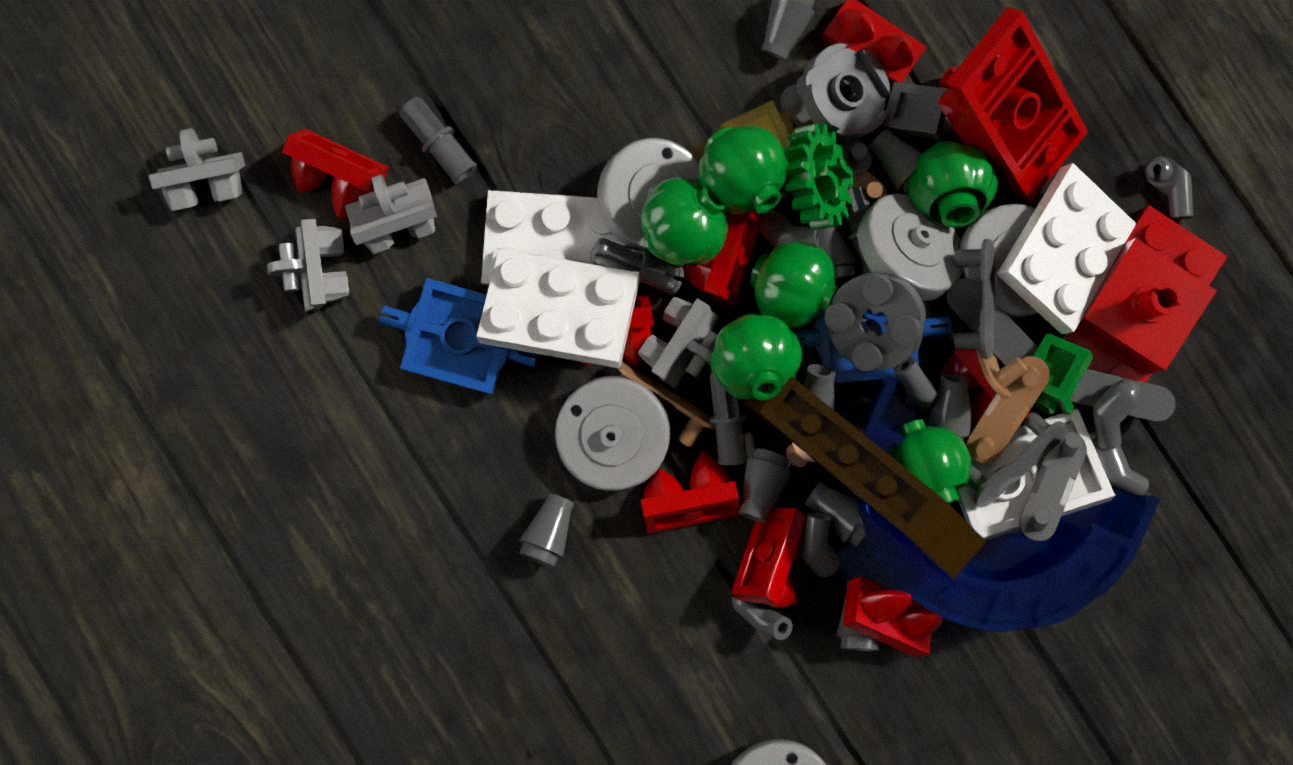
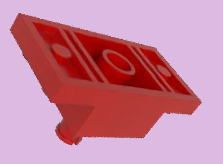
M1007 7L959 67L949 68L941 79L940 88H947V90L937 103L962 142L977 146L984 151L992 166L1001 170L1016 196L1030 203L1088 132L1023 11Z
M1150 205L1144 207L1134 221L1136 223L1135 227L1075 332L1059 336L1061 339L1091 351L1093 359L1087 369L1147 383L1152 373L1166 371L1217 292V290L1209 285L1228 257Z

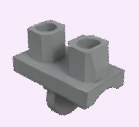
M189 128L181 130L180 145L166 148L170 161L184 158L186 163L160 168L157 173L148 175L152 189L162 188L170 210L174 211L189 208L199 203L193 183L195 180L208 178L214 202L239 197L242 194L239 170L245 166L242 152L203 160V154L217 152L215 139L199 140L196 132Z
M381 174L374 176L371 179L375 191L359 196V201L345 205L351 227L350 233L355 244L364 243L373 254L390 248L394 243L392 232L408 228L411 237L418 239L435 232L433 218H436L437 214L425 178L406 185L402 181L387 187Z
M316 219L301 220V226L295 229L299 259H295L293 243L279 244L281 260L268 263L267 267L269 275L283 276L284 292L299 290L297 274H301L305 312L319 311L326 303L347 298L349 296V286L346 271L322 273L320 257L341 256L343 254L342 229L316 226Z
M676 297L672 298L662 318L667 324L677 329L669 343H666L651 335L646 339L638 352V355L652 367L651 371L674 389L686 372L697 378L705 364L710 366L711 351L718 336L712 330L720 318L710 310L711 307L699 299H696L694 304Z

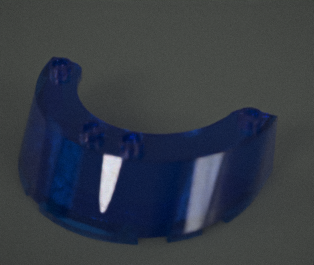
M891 376L877 381L870 399L863 434L889 455L895 444L900 445L907 439V437L898 434L896 429L915 421L916 410L910 408L904 401V392L895 388L898 379ZM1112 487L1115 496L1111 501L1061 516L1054 534L1046 541H1031L1022 532L1008 533L986 540L987 543L957 578L953 580L914 547L911 540L856 495L859 517L870 547L883 569L903 591L909 593L912 599L923 607L945 619L972 628L998 632L1035 627L1042 628L1059 623L1076 615L1078 610L1091 603L1099 595L1107 593L1132 562L1160 499L1152 495L1127 494Z

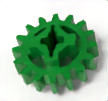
M816 123L796 128L795 133L787 136L790 147L783 148L789 164L785 166V172L788 175L784 183L786 185L785 190L788 193L792 192L794 197L791 207L793 210H801L800 221L802 224L809 223L811 230L841 226L842 219L849 217L846 206L852 205L853 202L848 194V188L853 187V172L850 169L849 162H845L843 158L844 146L836 144V133L834 131L828 132L826 124L817 125Z

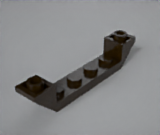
M791 377L781 387L778 395L771 399H741V404L769 427L771 425L774 426L911 540L914 547L953 580L957 578L987 543L941 496L795 378Z

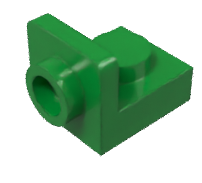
M1046 333L1034 357L1042 359L1048 366L1049 380L1033 407L1047 414H1053L1057 410L1070 415L1074 408L1070 398L1090 365L1093 356L1088 349Z

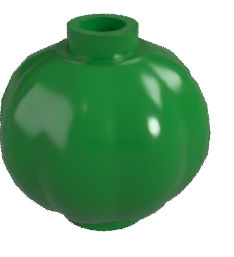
M758 126L726 127L716 132L707 141L704 149L705 154L700 160L698 176L702 188L707 185L708 196L713 202L725 205L726 207L723 210L728 214H743L755 210L757 213L763 214L773 209L781 199L779 191L788 177L785 172V166L789 164L780 141L773 133Z
M942 141L924 151L917 159L916 170L907 186L911 203L931 222L944 224L951 228H959L971 224L985 211V208L989 206L997 192L998 182L996 172L988 156L979 147L967 143ZM933 207L939 211L941 218L935 213Z
M679 177L664 180L657 184L648 194L642 210L640 223L644 233L645 244L654 256L665 260L669 264L697 266L708 263L718 255L726 241V235L729 230V217L723 210L726 206L713 202L708 196L707 185L702 188L699 180Z
M799 242L784 243L773 248L770 254H762L753 268L750 285L754 288L756 296L755 301L761 314L781 319L788 325L789 329L801 328L814 323L826 312V309L832 303L834 295L840 289V287L835 286L834 265L825 250L819 246L812 247Z
M746 314L728 323L721 329L711 351L710 366L717 381L732 396L744 400H768L778 395L781 387L791 377H796V372L800 368L802 360V348L797 336L781 319L771 315Z
M923 419L898 427L896 429L898 438L891 443L885 452L941 496L949 505L959 501L957 489L967 485L971 473V456L964 441L947 428L926 427Z

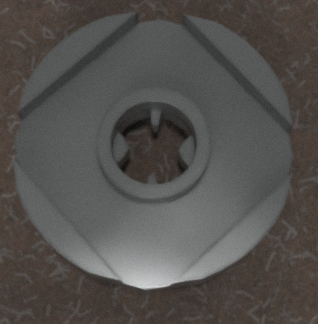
M842 43L831 45L815 55L806 65L804 74L798 79L796 84L797 93L803 100L810 118L817 125L826 124L828 132L834 131L836 133V142L842 139H858L877 129L887 117L889 109L884 111L886 105L885 97L890 95L888 78L875 57L863 49L856 52L850 48H844L849 44ZM839 85L841 87L848 85L851 88L853 94L848 98L853 100L852 102L847 101L842 96Z
M875 272L865 273L849 280L836 292L831 305L825 312V322L829 328L830 338L834 346L846 360L862 371L886 370L901 364L917 351L923 337L921 338L924 331L923 322L926 321V310L923 301L912 285L904 279L895 276L891 277ZM869 309L874 314L883 312L886 315L888 322L882 324V326L887 327L884 333L880 334L876 329L871 331L868 328L866 314Z

